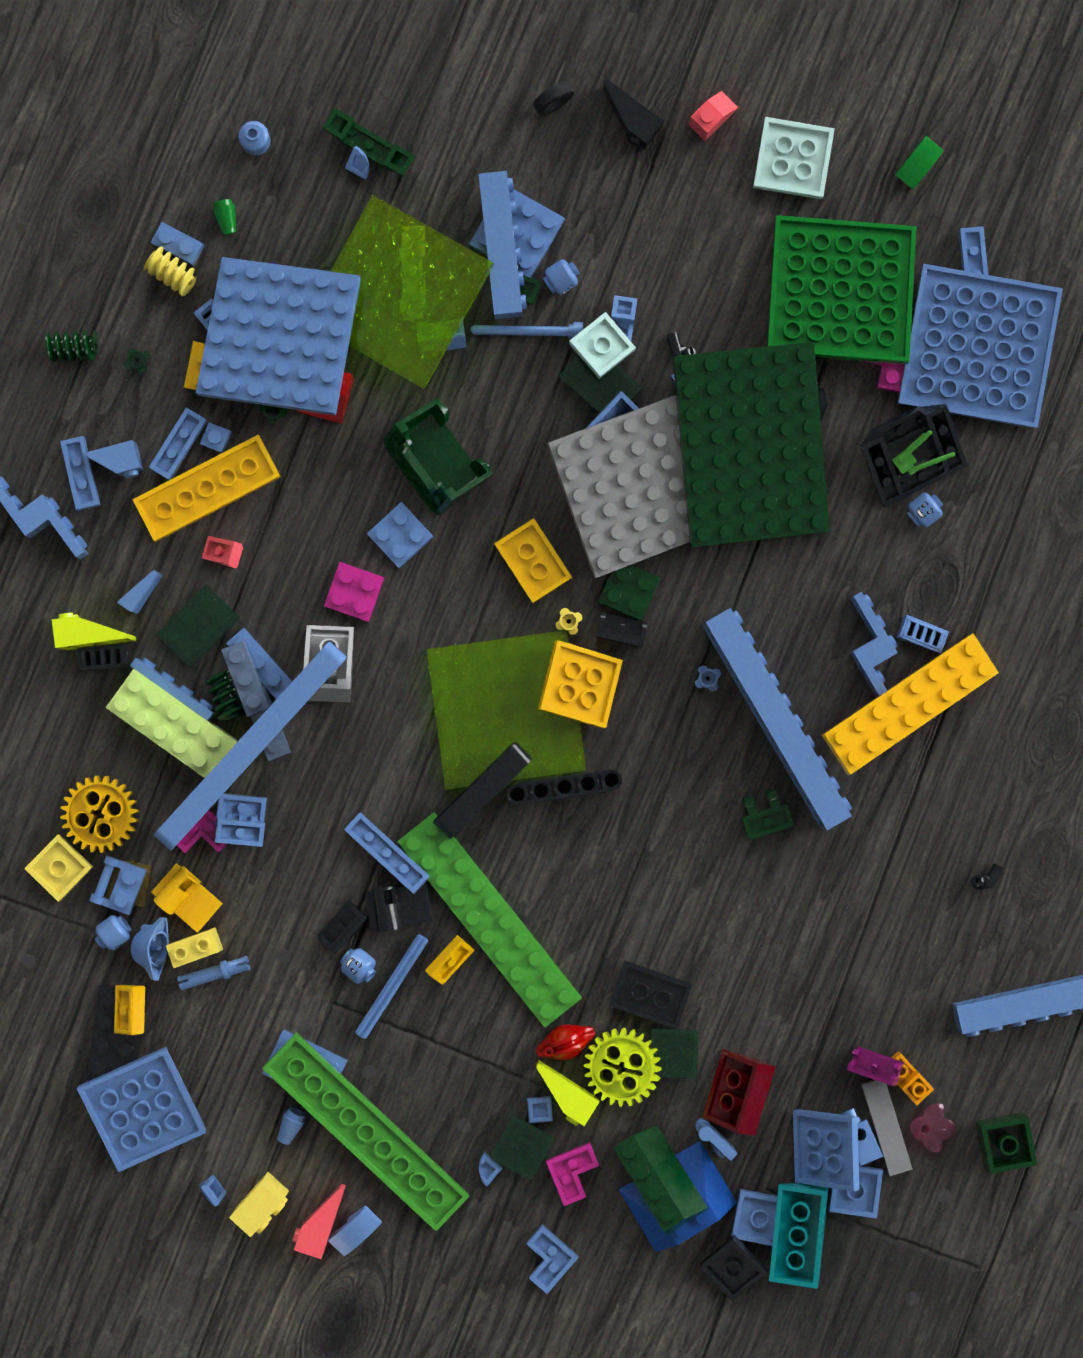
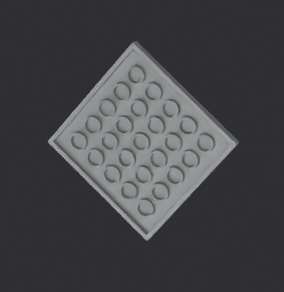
M676 395L547 443L594 578L690 542Z

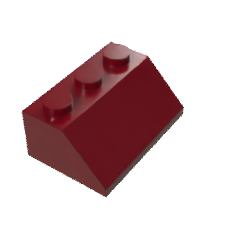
M723 1049L702 1118L737 1134L755 1136L775 1066Z

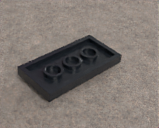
M99 985L86 1080L95 1079L139 1059L142 1034L125 1035L114 1033L115 986ZM145 990V1010L148 997V990Z

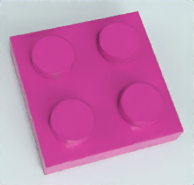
M339 562L324 607L369 622L385 578Z

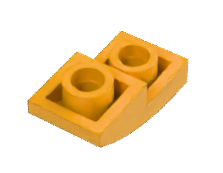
M898 1051L891 1057L904 1062L897 1085L918 1105L934 1089Z

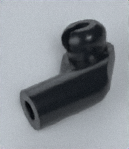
M678 332L667 334L673 356L696 354L693 347L689 348L681 344Z

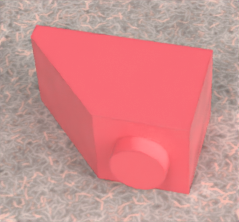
M721 91L709 98L690 117L689 126L706 141L738 107Z

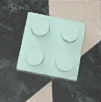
M606 312L569 341L571 347L599 379L636 349Z

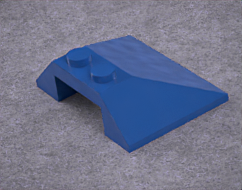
M700 1140L676 1154V1157L709 1209L669 1235L664 1233L633 1181L619 1189L655 1252L681 1244L719 1221L737 1203Z

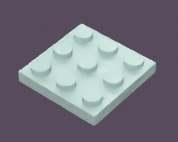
M765 117L753 188L822 200L835 128Z

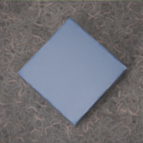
M551 1096L527 1098L529 1123L553 1121Z

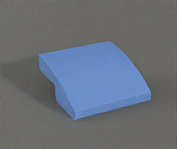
M224 793L217 801L214 842L262 847L267 798Z

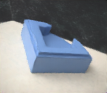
M355 146L345 169L367 179L370 170L369 161L365 153Z
M484 1151L479 1161V1174L482 1182L488 1186L503 1167Z

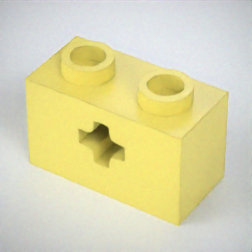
M216 927L166 945L173 968L223 950Z

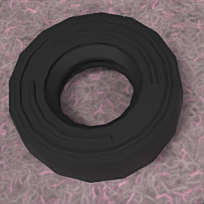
M567 81L557 83L542 92L534 100L533 106L540 116L550 114L565 105L573 97L574 91Z

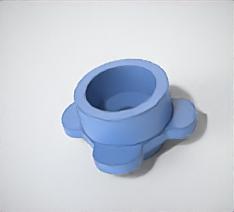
M706 666L699 667V677L695 681L696 687L708 688L711 692L716 691L718 688V678L721 676L720 670L708 669Z

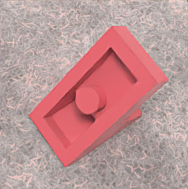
M208 536L202 559L237 568L243 546L235 541Z

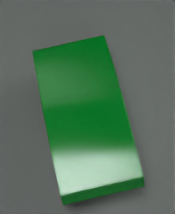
M925 136L910 153L908 159L897 170L895 175L910 188L914 189L944 150L928 136Z

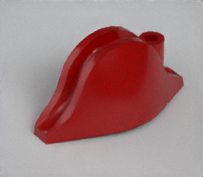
M560 1025L555 1027L535 1050L537 1056L541 1058L570 1060L583 1051L596 1033L594 1028L589 1026Z

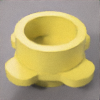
M567 608L561 609V616L559 621L556 622V628L558 630H566L571 635L578 632V623L582 620V615L579 612H570Z

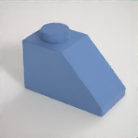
M133 440L87 452V456L119 476H124L125 479L136 477L138 472L144 471L137 443Z

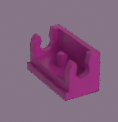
M859 1046L853 1050V1059L848 1064V1071L891 1086L897 1085L904 1062Z

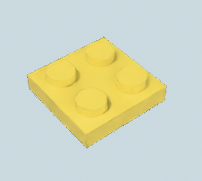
M58 834L25 867V870L59 902L82 880L93 866L67 840Z

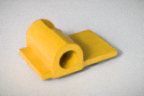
M176 863L151 892L156 896L153 900L163 911L170 915L175 913L198 933L223 903L200 884L201 881L187 868L181 867Z

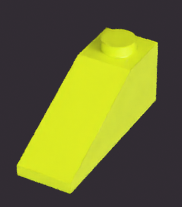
M538 1060L536 1068L563 1113L567 1115L566 1119L576 1126L579 1123L585 1126L599 1104V1098Z

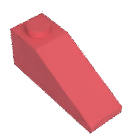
M341 1184L304 1221L301 1229L296 1228L292 1242L296 1243L294 1251L322 1259L346 1185Z

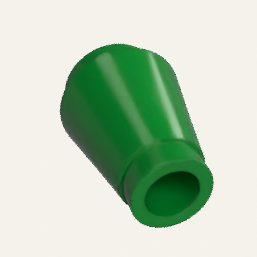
M231 199L214 202L212 211L223 236L237 233L235 204H232Z

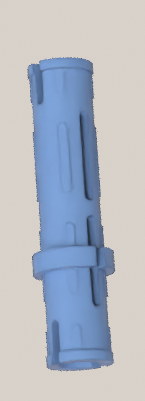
M243 956L229 962L226 960L220 961L219 965L180 975L177 977L178 982L181 981L179 987L183 991L221 978L229 979L231 975L250 971V965L246 964L249 963L248 957Z

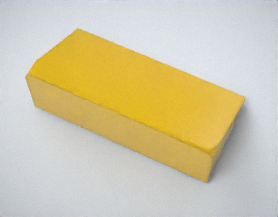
M115 985L114 1033L125 1035L143 1034L145 986Z

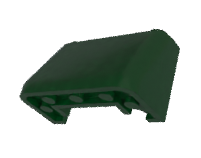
M438 398L395 423L384 438V446L389 455L428 508L437 515L450 508L493 475L486 461L481 459L472 461L448 429L446 423L449 420V411Z

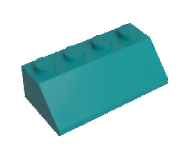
M802 1183L779 1184L769 1275L770 1282L818 1288L829 1188Z

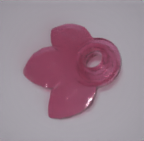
M940 1103L927 1106L922 1116L914 1119L910 1126L914 1138L922 1141L925 1148L933 1152L942 1151V1140L950 1138L956 1131L954 1123L943 1118L944 1104ZM923 1125H925L924 1133L921 1132Z

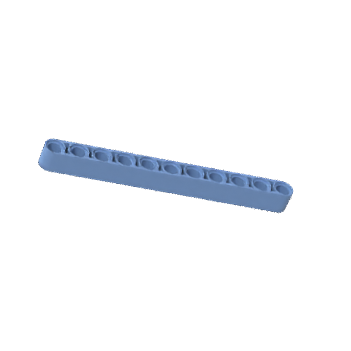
M329 641L153 835L172 851L345 661L347 656Z

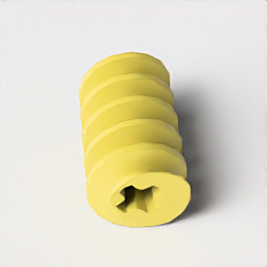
M161 246L149 256L144 265V270H148L151 276L156 275L157 280H163L166 286L171 285L173 291L179 290V294L183 297L195 285L197 277L193 276L195 269L190 268L186 272L187 263L184 262L178 266V257L170 261L171 253L167 252L163 256L164 248Z

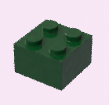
M1021 1112L975 1121L984 1169L990 1174L1038 1165L1029 1117Z

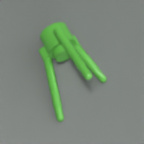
M929 430L921 434L908 448L892 460L902 474L908 471L912 475L918 470L954 457L955 453L952 452L914 466L917 460L912 455V452L932 434V431Z

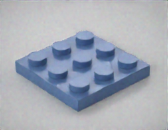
M514 190L509 195L510 202L515 201L517 216H512L513 225L518 224L519 239H514L515 248H520L522 262L517 263L518 272L523 271V275L532 278L565 218ZM482 220L469 246L487 256L484 220Z
M802 1109L793 1110L795 1183L853 1192L858 1191L857 1116Z

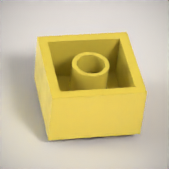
M267 1172L239 1203L229 1218L248 1236L251 1237L255 1232L260 1234L272 1219L270 1215L276 1216L285 1206V1203L288 1201L286 1195L289 1190Z

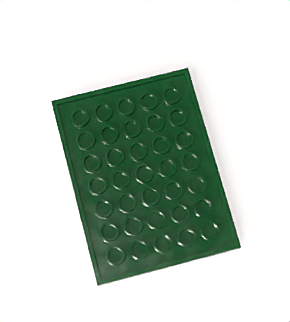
M814 342L672 356L690 547L830 532Z

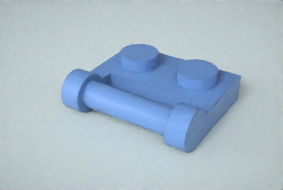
M106 855L103 872L95 893L91 894L89 901L130 915L147 870ZM117 867L121 870L110 899L103 896L113 869Z
M704 1118L696 1121L695 1128L700 1139L710 1141L712 1149L722 1159L726 1156L731 1161L737 1155L733 1144Z

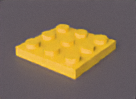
M559 640L555 641L538 710L605 729L623 660Z

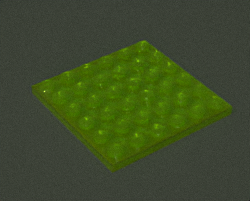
M372 195L331 269V272L360 275L361 277L349 346L425 389L494 263Z
M567 630L427 649L446 790L468 787L515 741L532 757V760L511 781L586 770L580 722L538 710L554 642L559 640L569 643Z

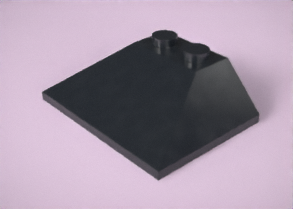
M946 404L915 407L874 427L860 445L883 507L968 466ZM929 430L932 431V434L912 452V455L917 460L914 466L952 452L955 453L954 457L918 470L912 475L908 471L902 474L892 460L908 448L921 434Z

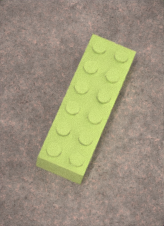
M135 669L132 670L106 706L112 713L204 778L238 742L237 739L212 721L204 719Z

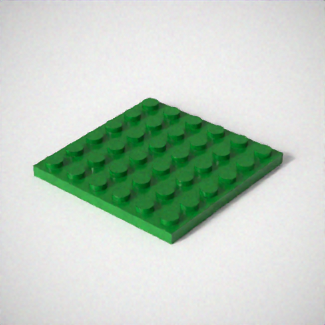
M776 215L767 346L814 342L815 357L908 364L910 362L916 226Z

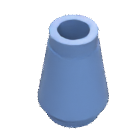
M289 1107L287 1111H284L277 1137L279 1142L290 1145L306 1122V1114L302 1110Z

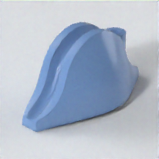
M164 917L158 918L153 925L143 924L141 931L134 936L131 943V954L134 961L144 967L151 980L156 981L160 978L168 955L166 945L169 944L167 918Z

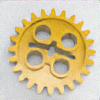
M99 776L94 777V783L90 778H85V785L77 782L78 790L69 789L73 796L64 797V800L68 802V806H61V809L67 811V814L60 816V818L66 819L68 822L62 828H70L71 830L66 836H75L73 844L82 842L81 849H86L90 845V852H95L97 847H99L100 853H103L106 850V845L110 851L115 850L114 843L118 846H123L121 838L129 840L131 837L127 832L136 830L131 823L139 822L137 818L133 817V814L139 812V810L132 808V805L137 803V800L129 799L133 792L125 793L124 790L127 785L122 784L118 787V779H114L110 783L109 776H105L102 782ZM92 792H96L99 795V802L96 805H93L89 800ZM109 795V801L104 806L106 796ZM113 802H117L121 806L120 813L117 815L111 812ZM102 809L101 813L104 815V818L97 820L98 814L95 812ZM83 813L89 817V823L86 826H82L79 822V817ZM95 822H96V825H95V827H94V832H93V833H90L91 827H92V826L95 824ZM104 823L108 824L111 830L107 837L102 835L100 831Z

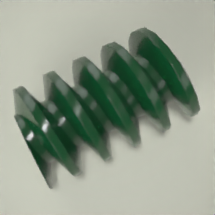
M86 330L83 331L82 337H79L78 332L74 331L72 338H70L68 331L64 332L63 338H60L58 331H55L54 338H51L49 332L46 333V350L52 362L57 361L58 357L60 361H66L67 357L70 361H75L77 357L80 361H84L86 356L90 361L95 359L98 351V338L95 330H93L91 337L88 336Z
M229 669L210 676L205 682L206 685H214L208 692L209 694H217L212 699V703H220L215 708V712H223L218 717L219 721H230L246 715V713L240 712L244 707L242 704L237 703L240 697L239 695H234L237 689L235 686H231L233 679L228 677Z

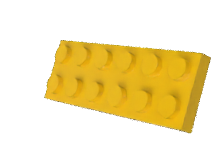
M258 434L132 500L154 542H157L281 478Z

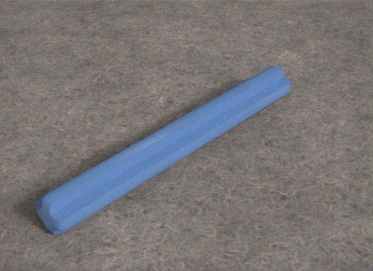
M420 934L416 936L357 1028L356 1034L363 1039L367 1038L428 943L427 938Z

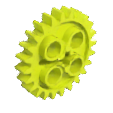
M616 1028L612 1029L611 1036L607 1031L604 1032V1040L597 1037L595 1042L598 1046L590 1045L589 1049L593 1053L585 1055L590 1060V1062L584 1064L585 1068L590 1069L585 1074V1077H592V1081L589 1082L588 1086L595 1085L597 1087L594 1094L603 1093L602 1101L609 1097L610 1105H613L618 1100L619 1107H622L626 1100L628 1105L632 1106L634 1098L638 1103H641L643 1101L641 1094L648 1098L650 1096L648 1089H656L652 1081L660 1080V1077L655 1072L661 1071L662 1068L655 1066V1063L660 1061L661 1058L653 1057L657 1048L649 1049L652 1041L649 1040L644 1043L642 1041L644 1034L642 1033L640 1036L635 1037L634 1029L629 1035L626 1028H622L620 1034H618ZM611 1046L619 1049V1058L611 1056L609 1052ZM633 1054H639L642 1057V1065L633 1063ZM603 1059H606L607 1061L613 1064H605L603 1063ZM624 1062V1067L627 1068L624 1072H621V1067L617 1066ZM604 1069H609L613 1073L611 1081L604 1078ZM632 1070H639L643 1074L639 1075L638 1073L633 1072ZM626 1077H632L635 1080V1088H629L626 1085Z

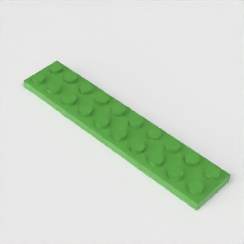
M433 812L397 842L407 855L430 876L428 879L430 884L541 1024L547 1027L582 999V996L455 837L449 839L433 823L438 816Z
M297 1032L263 1066L262 1069L435 1231L469 1197V1194Z

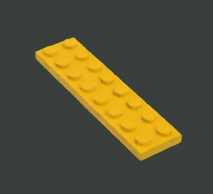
M970 634L822 734V737L846 774L851 775L999 672L975 635Z

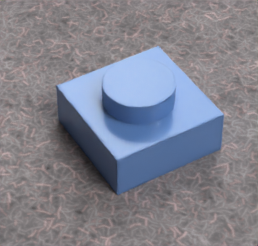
M209 422L200 444L223 453L232 432Z

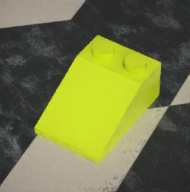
M63 613L58 615L59 619H52L54 642L57 649L74 650L80 647L136 641V636L80 618L77 614Z

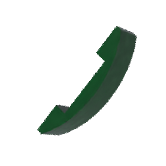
M336 108L333 109L322 127L323 130L353 150L355 146L359 147L365 153L368 160L404 177L415 159V155L396 144L392 145L355 123L353 118Z

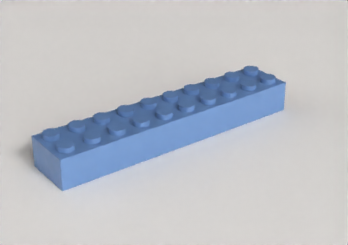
M729 608L705 622L702 627L820 829L829 830L850 818L852 815L849 811L852 810V807L846 797L842 798L837 790L840 787L833 776H828L825 771L828 766L823 757L816 755L813 748L816 746L809 735H804L801 729L804 726L797 714L794 715L790 711L791 702L785 693L781 694L776 687L779 685V682L775 675L768 673L765 668L767 661L763 654L755 651L753 647L755 641L749 631L744 632L740 624L743 623V620L737 611L733 612Z

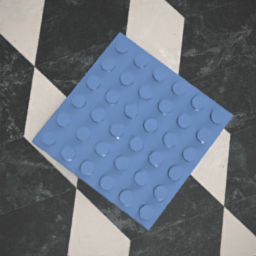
M222 257L196 394L203 397L336 415L360 288V275Z
M923 264L911 323L910 362L904 365L897 404L910 407L946 404L950 414L1034 429L1038 428L1063 288Z

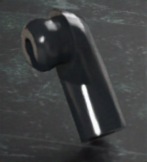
M994 863L988 874L973 876L971 880L972 886L977 890L993 888L1004 868Z

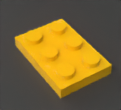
M534 518L494 543L532 603L572 579L571 574Z

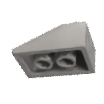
M307 625L303 669L329 641L347 656L345 661L308 701L351 703L354 627Z

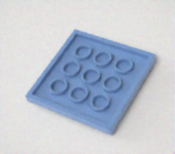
M166 1047L77 1087V1091L118 1172L206 1133L207 1129Z

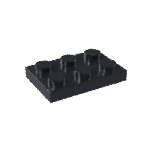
M625 960L609 1006L677 1029L693 984Z

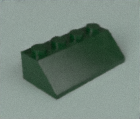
M658 1126L637 1133L613 1148L660 1227L667 1235L709 1209Z

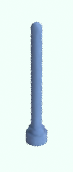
M573 322V324H569V327L473 325L470 331L474 335L568 336L569 339H572L583 330V322Z

